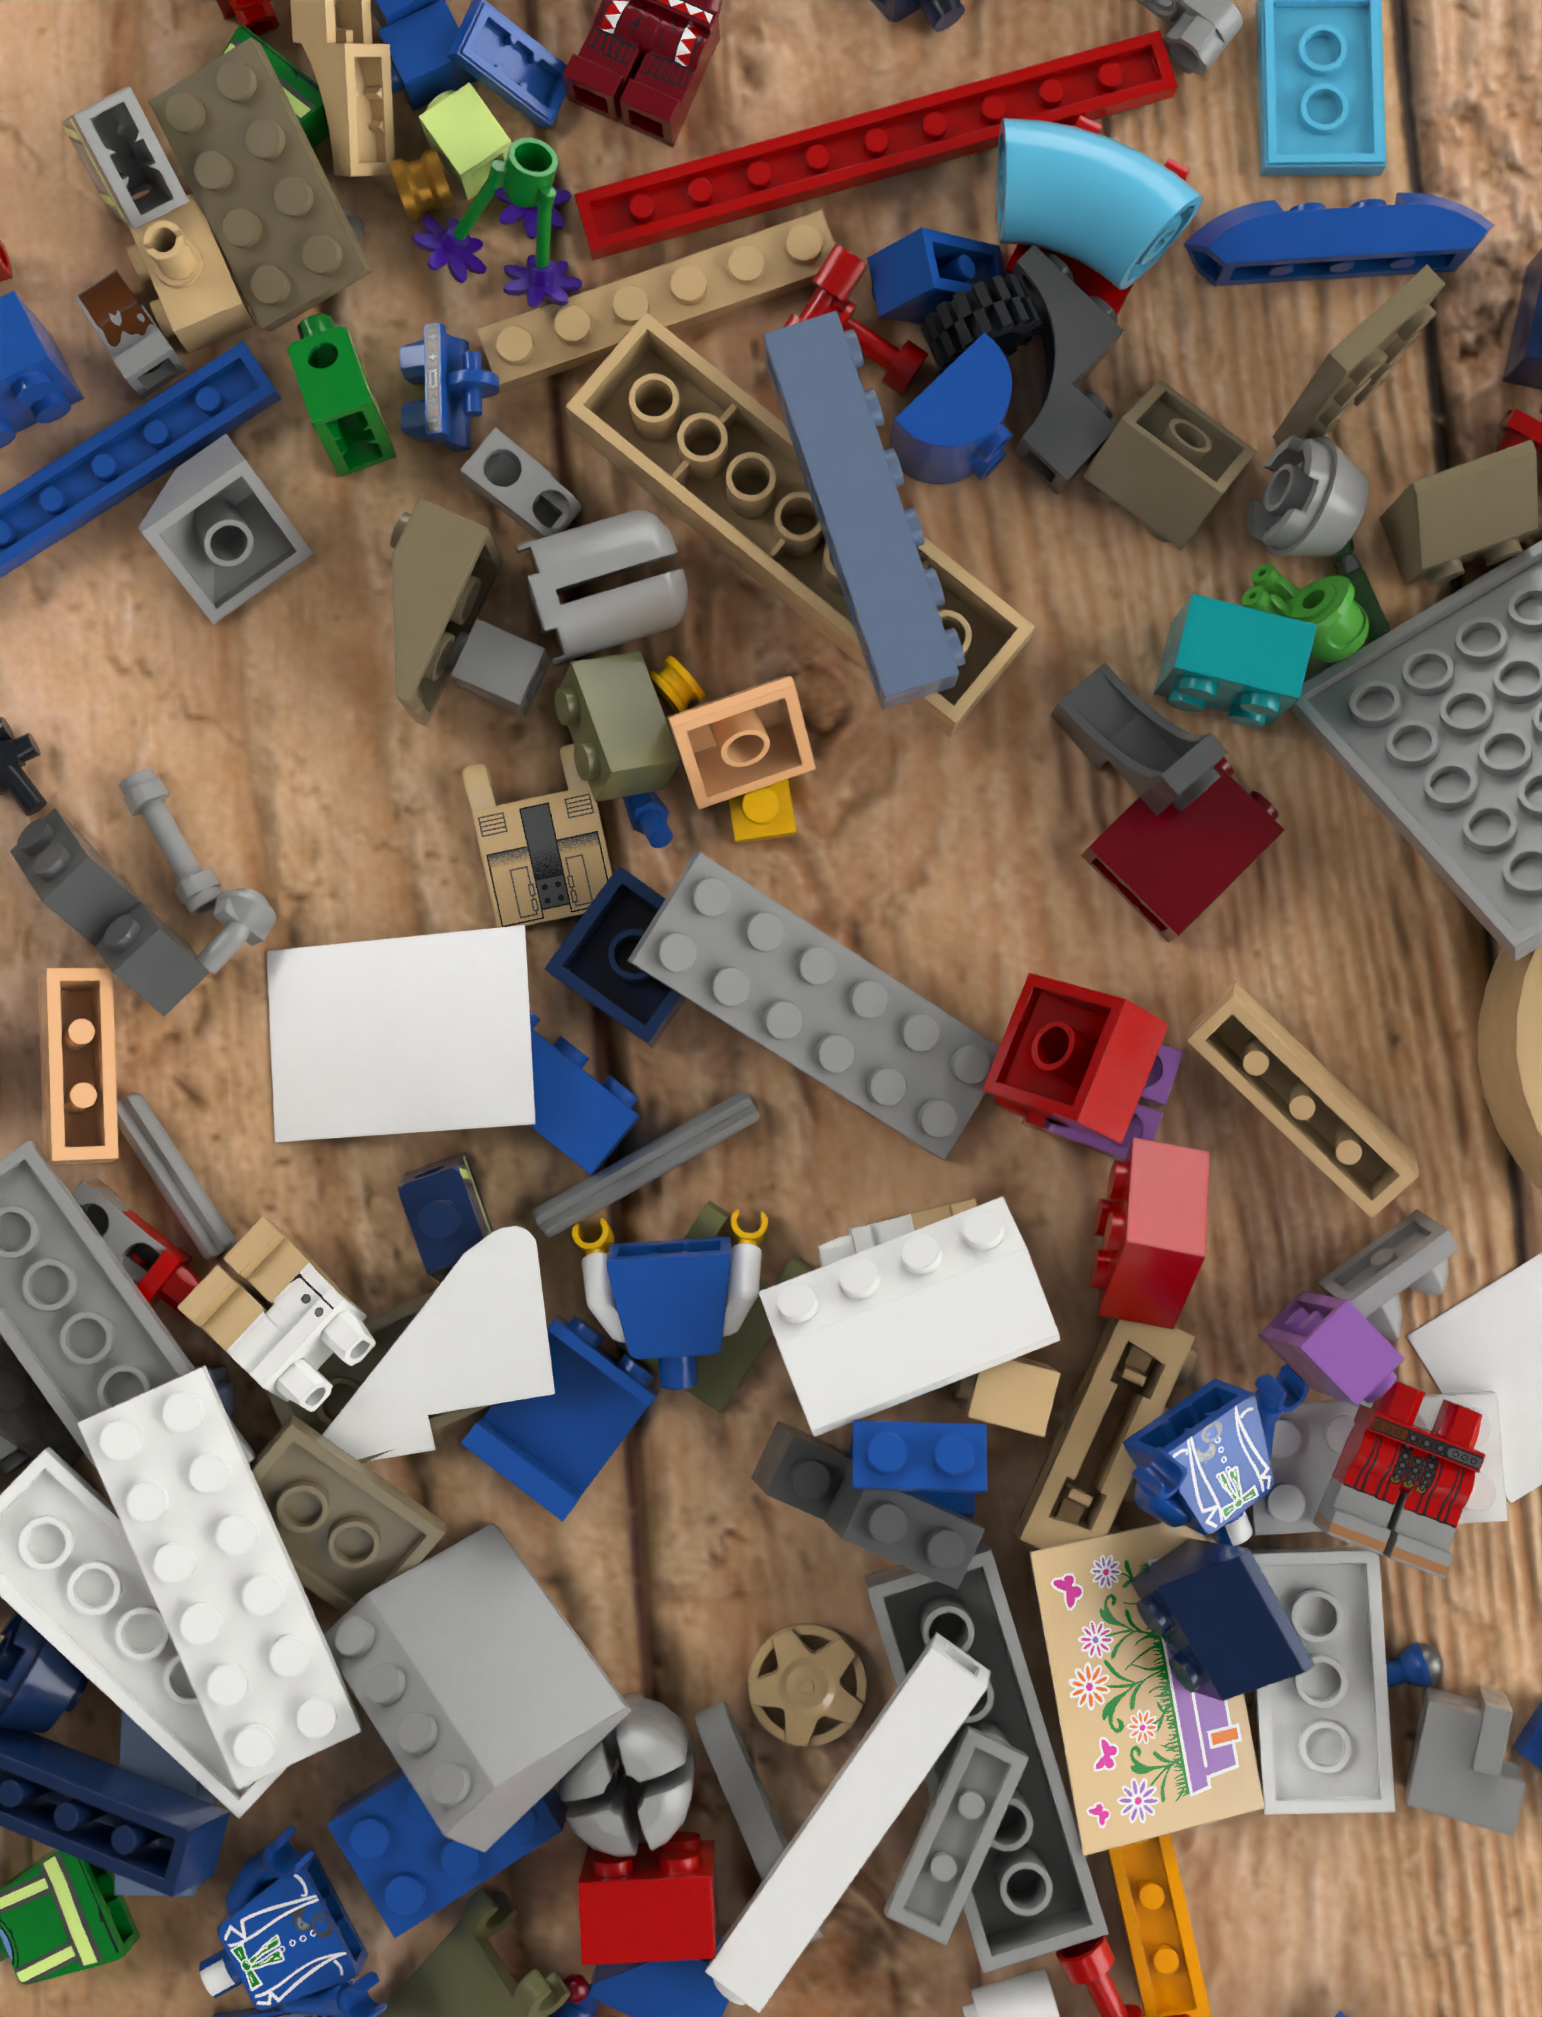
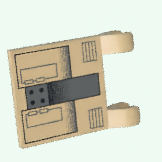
M574 743L564 745L560 749L568 790L497 805L490 770L484 764L470 765L463 769L464 785L472 811L497 928L520 925L527 927L582 915L613 874L598 804L594 800L588 781H583L576 770Z

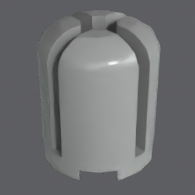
M636 509L547 537L516 544L517 554L530 551L535 574L529 575V580H526L525 583L541 634L554 631L562 656L551 659L553 666L672 629L684 618L688 605V584L683 568L563 604L559 602L558 592L655 563L677 554L678 550L673 535L665 523L650 511Z
M641 1693L621 1695L632 1711L559 1781L561 1800L564 1802L570 1801L565 1817L572 1831L592 1849L616 1857L636 1856L641 1827L650 1850H654L667 1843L684 1823L693 1792L696 1768L694 1738L683 1717L679 1713L677 1716L663 1703L644 1698L645 1695ZM621 1759L626 1771L624 1774L618 1770Z

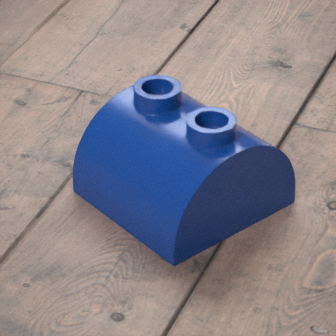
M985 332L894 418L889 449L894 448L902 472L907 476L924 483L938 485L955 483L973 474L982 481L1005 458L1006 452L1002 449L1013 436L1003 425L1012 394V376L1004 353Z

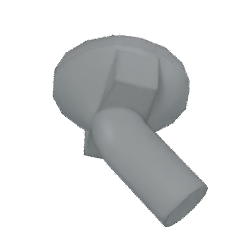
M248 888L223 891L219 894L215 902L213 916L225 927L197 956L198 961L207 970L216 974L245 941L252 946L263 942L270 930L273 929L277 918L268 900L259 892Z

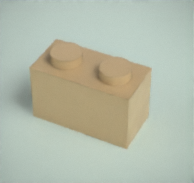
M1019 1356L951 1383L950 1392L955 1393V1398H958L957 1405L967 1417L1044 1437L1060 1372L1046 1363Z

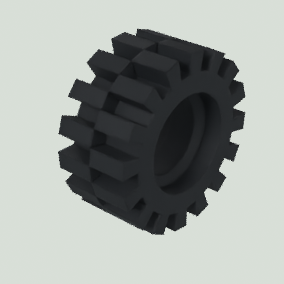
M1008 274L1005 278H1002L1001 275L992 277L987 284H984L983 281L972 285V290L966 293L961 290L952 295L954 299L950 302L943 301L936 306L937 311L929 313L924 318L926 322L921 323L920 328L939 371L942 373L984 332L1000 347L1004 355L1010 356L1018 351L1017 346L1027 345L1033 340L1031 336L1037 335L1040 332V326L1043 323L1020 275L1016 277L1015 274Z

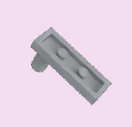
M965 1726L885 1905V1917L947 1945L1029 1760L1025 1752L973 1727Z

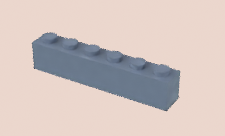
M836 310L764 333L763 357L881 709L885 710L955 687L959 676L957 667L965 665L962 645L954 628L945 630L937 607L945 604L942 586L934 568L924 570L917 547L924 545L923 531L915 509L909 508L904 510L897 490V487L904 485L901 465L894 448L883 449L877 431L878 427L884 426L883 414L875 390L873 388L863 390L857 369L864 366V361L855 331L853 329L843 331Z

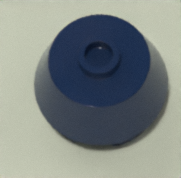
M15 1611L0 1633L5 1636L0 1642V1729L45 1733L55 1724L63 1711L69 1713L73 1710L80 1700L89 1679Z

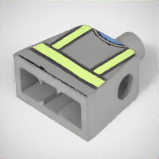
M130 86L72 114L62 122L68 137L102 200L111 211L133 230L189 202ZM150 190L146 195L138 199L132 200L131 198L139 192Z

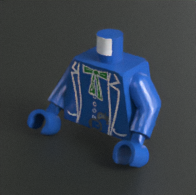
M1288 1364L1281 1367L1276 1378L1270 1374L1258 1377L1255 1381V1386L1258 1388L1255 1394L1214 1378L1123 1441V1444L1137 1467L1132 1474L1137 1479L1134 1492V1501L1137 1507L1170 1527L1184 1525L1203 1535L1213 1533L1217 1543L1236 1546L1247 1541L1252 1536L1253 1528L1246 1509L1271 1492L1274 1484L1270 1461L1275 1423L1281 1413L1292 1411L1304 1401L1309 1392V1385Z
M290 1825L268 1846L247 1858L227 1893L225 1900L228 1913L217 1927L218 1936L225 1949L200 1962L199 1971L204 1986L212 1997L217 1998L243 1983L254 2006L258 2010H266L276 2006L282 2012L291 2014L376 2017L388 2007L386 2002L377 2003L373 2001L368 1994V1990L379 1982L376 1972H369L357 1981L351 1980L359 1975L369 1954L314 1848L311 1846L300 1853L292 1847L289 1838L296 1833L297 1829Z

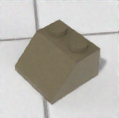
M1159 380L1121 418L1082 477L1094 485L1096 492L1105 501L1124 507L1143 521L1145 528L1152 536L1160 541L1172 543L1182 550L1241 475L1257 451L1162 380Z
M1532 440L1414 481L1382 514L1380 521L1405 585L1426 578L1430 587L1436 586L1465 573L1464 564L1484 558L1486 566H1491L1523 552L1520 544L1539 528L1537 455Z

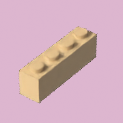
M1236 981L1191 1024L1187 1042L1369 1217L1373 1218L1419 1177L1417 1155Z

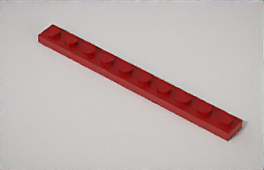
M1158 30L576 193L574 196L592 260H597L998 147L1002 118L1042 120L1074 126L1080 115L1090 120H1095L1174 98L1178 86L1161 31Z

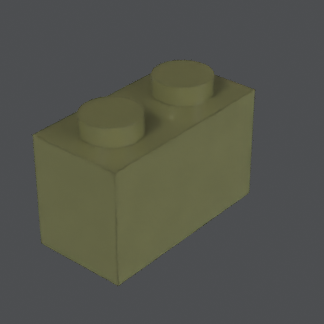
M641 651L571 662L559 688L555 691V710L560 723L563 726L568 725L575 745L574 761L577 773L583 781H588L595 802L664 790L681 758Z

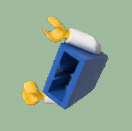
M736 1209L731 1216L730 1236L614 1244V1233L604 1218L600 1217V1224L602 1226L601 1237L596 1242L586 1243L584 1242V1231L580 1223H576L572 1228L574 1242L586 1255L581 1261L586 1302L589 1310L612 1340L626 1343L630 1358H658L661 1388L683 1390L696 1386L698 1383L696 1356L720 1353L722 1337L738 1332L759 1295L762 1251L757 1246L764 1240L768 1227V1217L763 1211L760 1214V1228L758 1231L746 1233L737 1225L739 1209ZM731 1239H732V1241L736 1244V1245L733 1246L732 1248H731Z

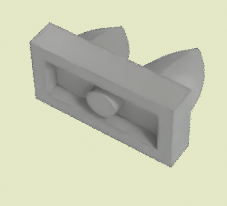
M1416 1209L1317 1283L1325 1296L1348 1300L1386 1340L1398 1341L1402 1323L1399 1293L1409 1287L1417 1292L1428 1295H1443L1449 1272L1448 1257L1459 1250V1247L1445 1227Z

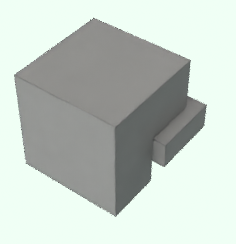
M1479 1685L1477 1698L1474 1699L1433 1687H1425L1405 1781L1407 1806L1515 1836L1526 1782L1517 1779L1519 1764L1503 1760L1513 1716V1710L1505 1692Z

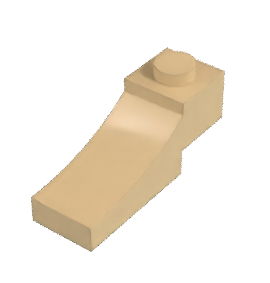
M290 0L293 43H302L315 74L324 104L332 148L334 176L393 175L389 162L395 160L390 44H373L371 0Z

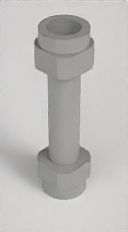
M151 768L143 769L125 778L119 784L124 795L123 800L133 816L143 815L180 881L174 891L181 904L187 907L192 916L202 914L214 908L218 895L222 893L219 888L221 884L211 868L202 871L167 809L165 801L170 794L162 779L157 778Z

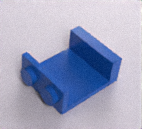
M574 1315L570 1322L559 1316L547 1328L555 1394L491 1405L485 1415L475 1423L460 1443L562 1522L659 1393L657 1389L650 1385L655 1375L636 1359L630 1358L626 1353L618 1361L599 1346L605 1337L593 1326Z
M853 1420L847 1456L852 1458V1490L915 1491L966 1518L974 1517L975 1493L987 1492V1424Z

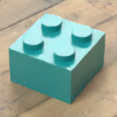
M1192 593L1170 624L1153 694L1168 697L1167 704L1182 711L1200 713L1204 711L1205 707L1228 712L1227 719L1238 725L1262 728L1265 722L1273 724L1300 699L1317 625Z

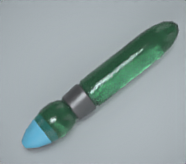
M1351 537L1340 551L1330 557L1336 562L1335 565L1339 576L1347 577L1354 586L1355 594L1353 600L1364 609L1368 616L1369 631L1367 638L1371 643L1391 631L1365 570L1362 569V564L1357 555L1354 554V542Z

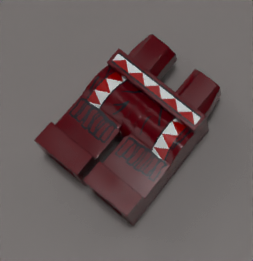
M602 0L593 26L578 55L573 53L562 74L568 101L615 122H618L622 114L624 126L674 147L705 74L711 55L713 56L720 41L718 18L723 0Z

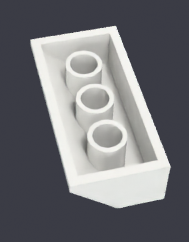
M1003 1196L759 1291L776 1342L814 1437L849 1424L853 1420L862 1419L1061 1340L1027 1247Z

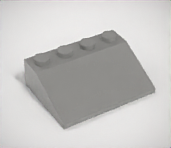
M494 1523L368 1592L324 1634L338 1669L443 1835L482 1852H486L632 1711L505 1534Z

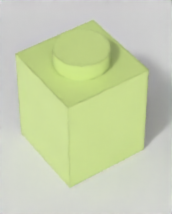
M470 82L457 91L449 90L441 93L430 102L426 112L419 116L430 148L436 147L440 162L466 199L470 200L478 194L487 180L491 163L494 160L506 161L509 147L512 144L510 138Z

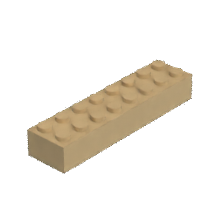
M645 312L565 406L571 430L869 671L786 424ZM924 537V545L917 547L924 570L934 568L939 577L945 604L937 607L944 629L954 628L962 645L965 665L957 667L959 676L955 687L907 703L947 736L951 737L1028 644L1036 626Z

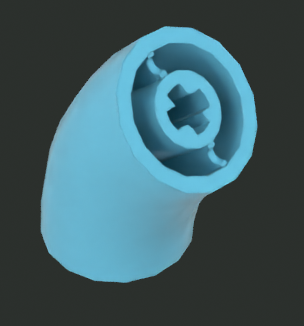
M1002 118L998 142L996 191L997 230L1000 243L1028 246L1034 244L1036 247L1063 254L1085 264L1105 277L1119 290H1122L1136 282L1166 253L1186 229L1202 204L1203 196L1176 173L1146 154L1110 137L1075 126L1042 120Z

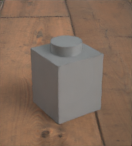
M476 618L470 633L462 631L457 637L449 655L448 665L453 667L451 676L458 688L526 717L550 665V659L545 648Z

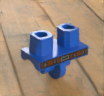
M442 323L424 325L423 340L400 347V370L404 379L413 385L425 384V400L406 402L401 407V430L405 435L416 441L439 442L454 452L471 450L470 417L482 415V398L492 397L499 393V377L490 371L481 370V353L469 351V342L465 339L447 334L445 325Z

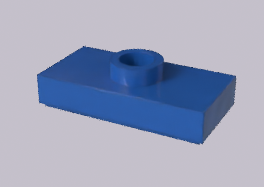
M471 1L446 56L540 128L551 127L567 94L562 76L567 65L487 1Z

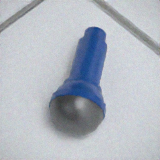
M1414 1642L1406 1647L1402 1653H1399L1397 1658L1387 1660L1388 1688L1407 1683L1408 1686L1414 1685L1427 1688L1438 1682L1443 1674V1659L1439 1651L1430 1644Z

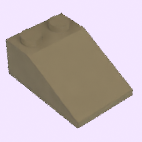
M419 497L412 513L404 512L398 519L391 536L390 546L395 549L392 554L396 697L415 722L427 726L453 670V667L448 665L452 647L462 631L470 633L503 560L489 528Z

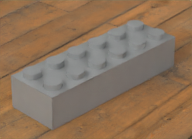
M980 1540L958 1590L902 1565L864 1575L869 1598L897 1688L936 1632L991 1671L987 1689L924 1777L931 1802L966 1725L1025 1752L1029 1757L963 1906L982 1972H990L1108 1935L1106 1922L1086 1857L1083 1856L1080 1837L993 1553L986 1540Z

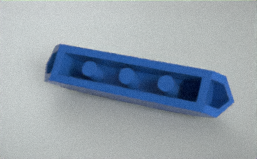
M1397 193L1395 205H1386V202L1382 199H1366L1346 208L1325 209L1324 204L1310 202L1296 205L1289 211H1283L1276 200L1244 205L1216 217L1196 231L1184 243V246L1196 271L1213 286L1417 274L1426 265L1435 273L1455 272L1494 227V224L1462 204L1422 193Z

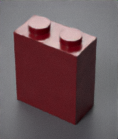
M1225 757L1213 767L1221 777L1183 811L1179 813L1171 804L1156 816L1139 797L1081 855L1167 942L1177 938L1285 831L1276 821L1279 814L1275 807L1256 791H1251L1248 794L1231 777L1234 774V769Z

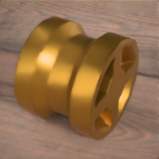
M436 147L425 150L420 159L409 163L401 158L389 162L409 223L421 220L424 212L435 208L443 212L456 209Z

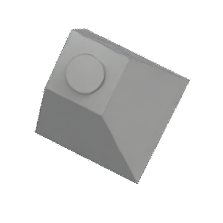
M227 434L175 469L138 527L213 625L313 555L311 549Z

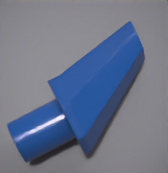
M654 791L622 797L631 827L634 831L644 834L653 848L665 847L672 841L673 833L666 822L669 810Z

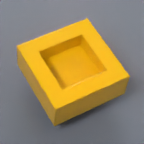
M788 779L728 799L735 845L796 836Z

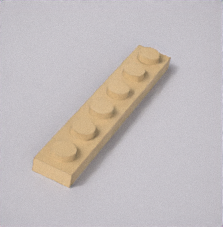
M822 210L571 296L568 298V304L565 306L551 303L479 328L477 332L492 373L497 374L499 377L500 394L607 357L645 312L670 332L676 333L813 285L814 277L835 246L824 213Z

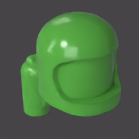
M1271 563L1259 566L1252 573L1251 580L1255 587L1250 588L1242 596L1241 603L1243 606L1316 624L1317 629L1310 654L1314 659L1327 663L1339 662L1351 657L1365 642L1369 631L1368 616L1364 609L1353 600L1355 589L1347 577L1339 575L1328 576L1299 589L1288 579L1281 576Z

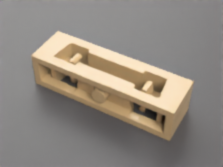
M1109 1317L1013 1530L1021 1541L1038 1549H1046L1119 1532V1526L1113 1524V1521L1122 1501L1124 1500L1128 1503L1133 1501L1137 1479L1132 1475L1137 1467L1126 1451L1123 1441L1169 1410L1165 1405L1174 1385L1177 1384L1182 1387L1194 1368L1197 1352L1192 1350L1191 1347L1196 1338L1195 1336L1176 1327L1168 1329ZM1128 1342L1130 1346L1123 1360V1363L1118 1364L1119 1359L1123 1353V1350ZM1153 1358L1156 1361L1146 1381L1145 1373ZM1114 1371L1115 1374L1139 1386L1144 1385L1141 1394L1133 1391L1092 1485L1097 1489L1093 1501L1092 1497L1087 1495V1491L1066 1482L1062 1489L1060 1503L1055 1513L1051 1512L1066 1477L1073 1480L1076 1479L1118 1385L1110 1381ZM1091 1503L1084 1521H1080L1084 1509L1089 1507Z

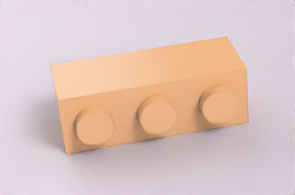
M46 968L38 979L43 1155L51 1166L109 1164L119 1158L113 973L110 968Z

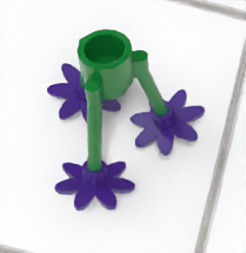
M531 137L520 138L509 147L506 161L494 160L491 163L487 180L460 221L454 217L450 218L444 229L431 216L424 215L422 224L426 233H416L412 240L422 250L432 252L427 263L429 269L433 271L439 270L448 263L450 274L459 283L466 281L467 270L476 274L486 272L485 264L473 255L482 249L483 242L478 238L470 237L469 232L494 196L500 201L510 204L500 214L499 222L503 225H509L523 218L527 237L530 239L536 238V253L528 257L527 268L516 265L504 266L505 275L512 281L504 285L503 291L508 295L514 296L527 294V304L531 308H537L545 296L556 305H567L569 297L566 292L580 289L582 281L577 278L564 276L568 270V262L559 261L554 263L549 259L551 227L562 229L565 226L563 217L554 207L568 203L572 196L567 190L554 189L552 187L558 167L556 152L547 143Z

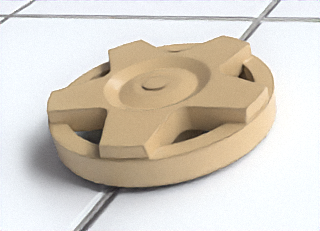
M796 1623L779 1629L762 1643L750 1666L748 1695L754 1714L762 1726L773 1736L795 1746L823 1745L842 1736L858 1719L866 1698V1672L857 1649L844 1635L826 1625ZM800 1635L819 1636L831 1642L818 1650H811ZM774 1648L778 1664L777 1669L759 1676L763 1661ZM851 1663L857 1681L856 1694L851 1692L841 1681L843 1674ZM765 1707L781 1708L784 1711L785 1727L777 1723L769 1715ZM822 1717L839 1721L829 1729L814 1733L818 1721Z

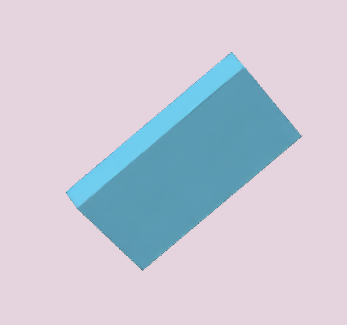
M1257 0L1260 176L1381 175L1386 167L1382 1Z

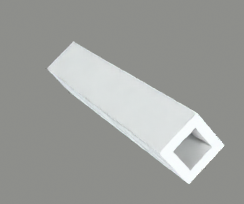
M936 1632L716 1947V1959L710 1960L705 1972L714 1979V1984L719 1992L733 2003L738 2005L748 2004L758 2013L761 2012L987 1689L991 1671Z

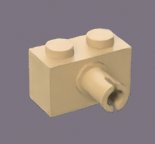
M194 193L187 195L189 202L136 230L129 226L136 244L126 247L131 262L142 283L152 280L159 299L150 302V306L161 331L166 338L175 334L188 353L256 326L234 273Z

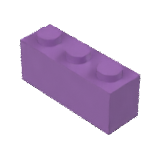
M1305 1291L1298 1294L1258 1334L1309 1385L1310 1389L1358 1406L1363 1400L1368 1404L1372 1403L1386 1393L1397 1379V1376L1392 1371L1405 1359L1348 1300Z

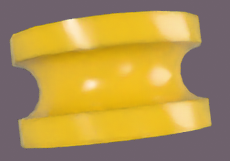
M671 655L664 659L665 667L661 672L653 670L649 672L654 689L676 713L688 710L687 707L691 701L702 702L706 698L705 693L695 679Z

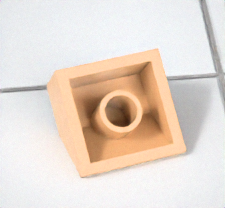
M783 676L666 717L681 758L680 763L698 810L816 769L792 676Z

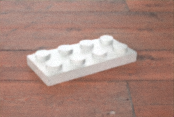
M1482 1391L1424 1395L1414 1425L1432 1431L1443 1399L1482 1414L1479 1435L1474 1449L1486 1454L1480 1472H1476L1471 1495L1462 1510L1458 1524L1508 1521L1498 1393ZM1342 1400L1302 1402L1292 1411L1281 1413L1275 1423L1270 1461L1274 1478L1272 1490L1248 1508L1253 1535L1323 1532L1313 1524V1520L1345 1442L1355 1425L1353 1421L1359 1405L1355 1406ZM1363 1400L1360 1404L1371 1408L1373 1402L1368 1404Z
M1361 1547L1250 1550L1315 1664L1305 1673L1255 1690L1260 1784L1265 1806L1262 1809L1264 1815L1396 1812L1379 1554Z

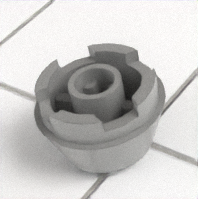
M1290 436L1276 448L1264 466L1265 469L1274 473L1266 486L1262 501L1258 502L1250 499L1247 512L1249 535L1264 542L1268 551L1274 556H1332L1347 544L1363 517L1369 494L1367 476L1330 438L1317 437L1315 439L1307 438L1302 440L1298 437Z

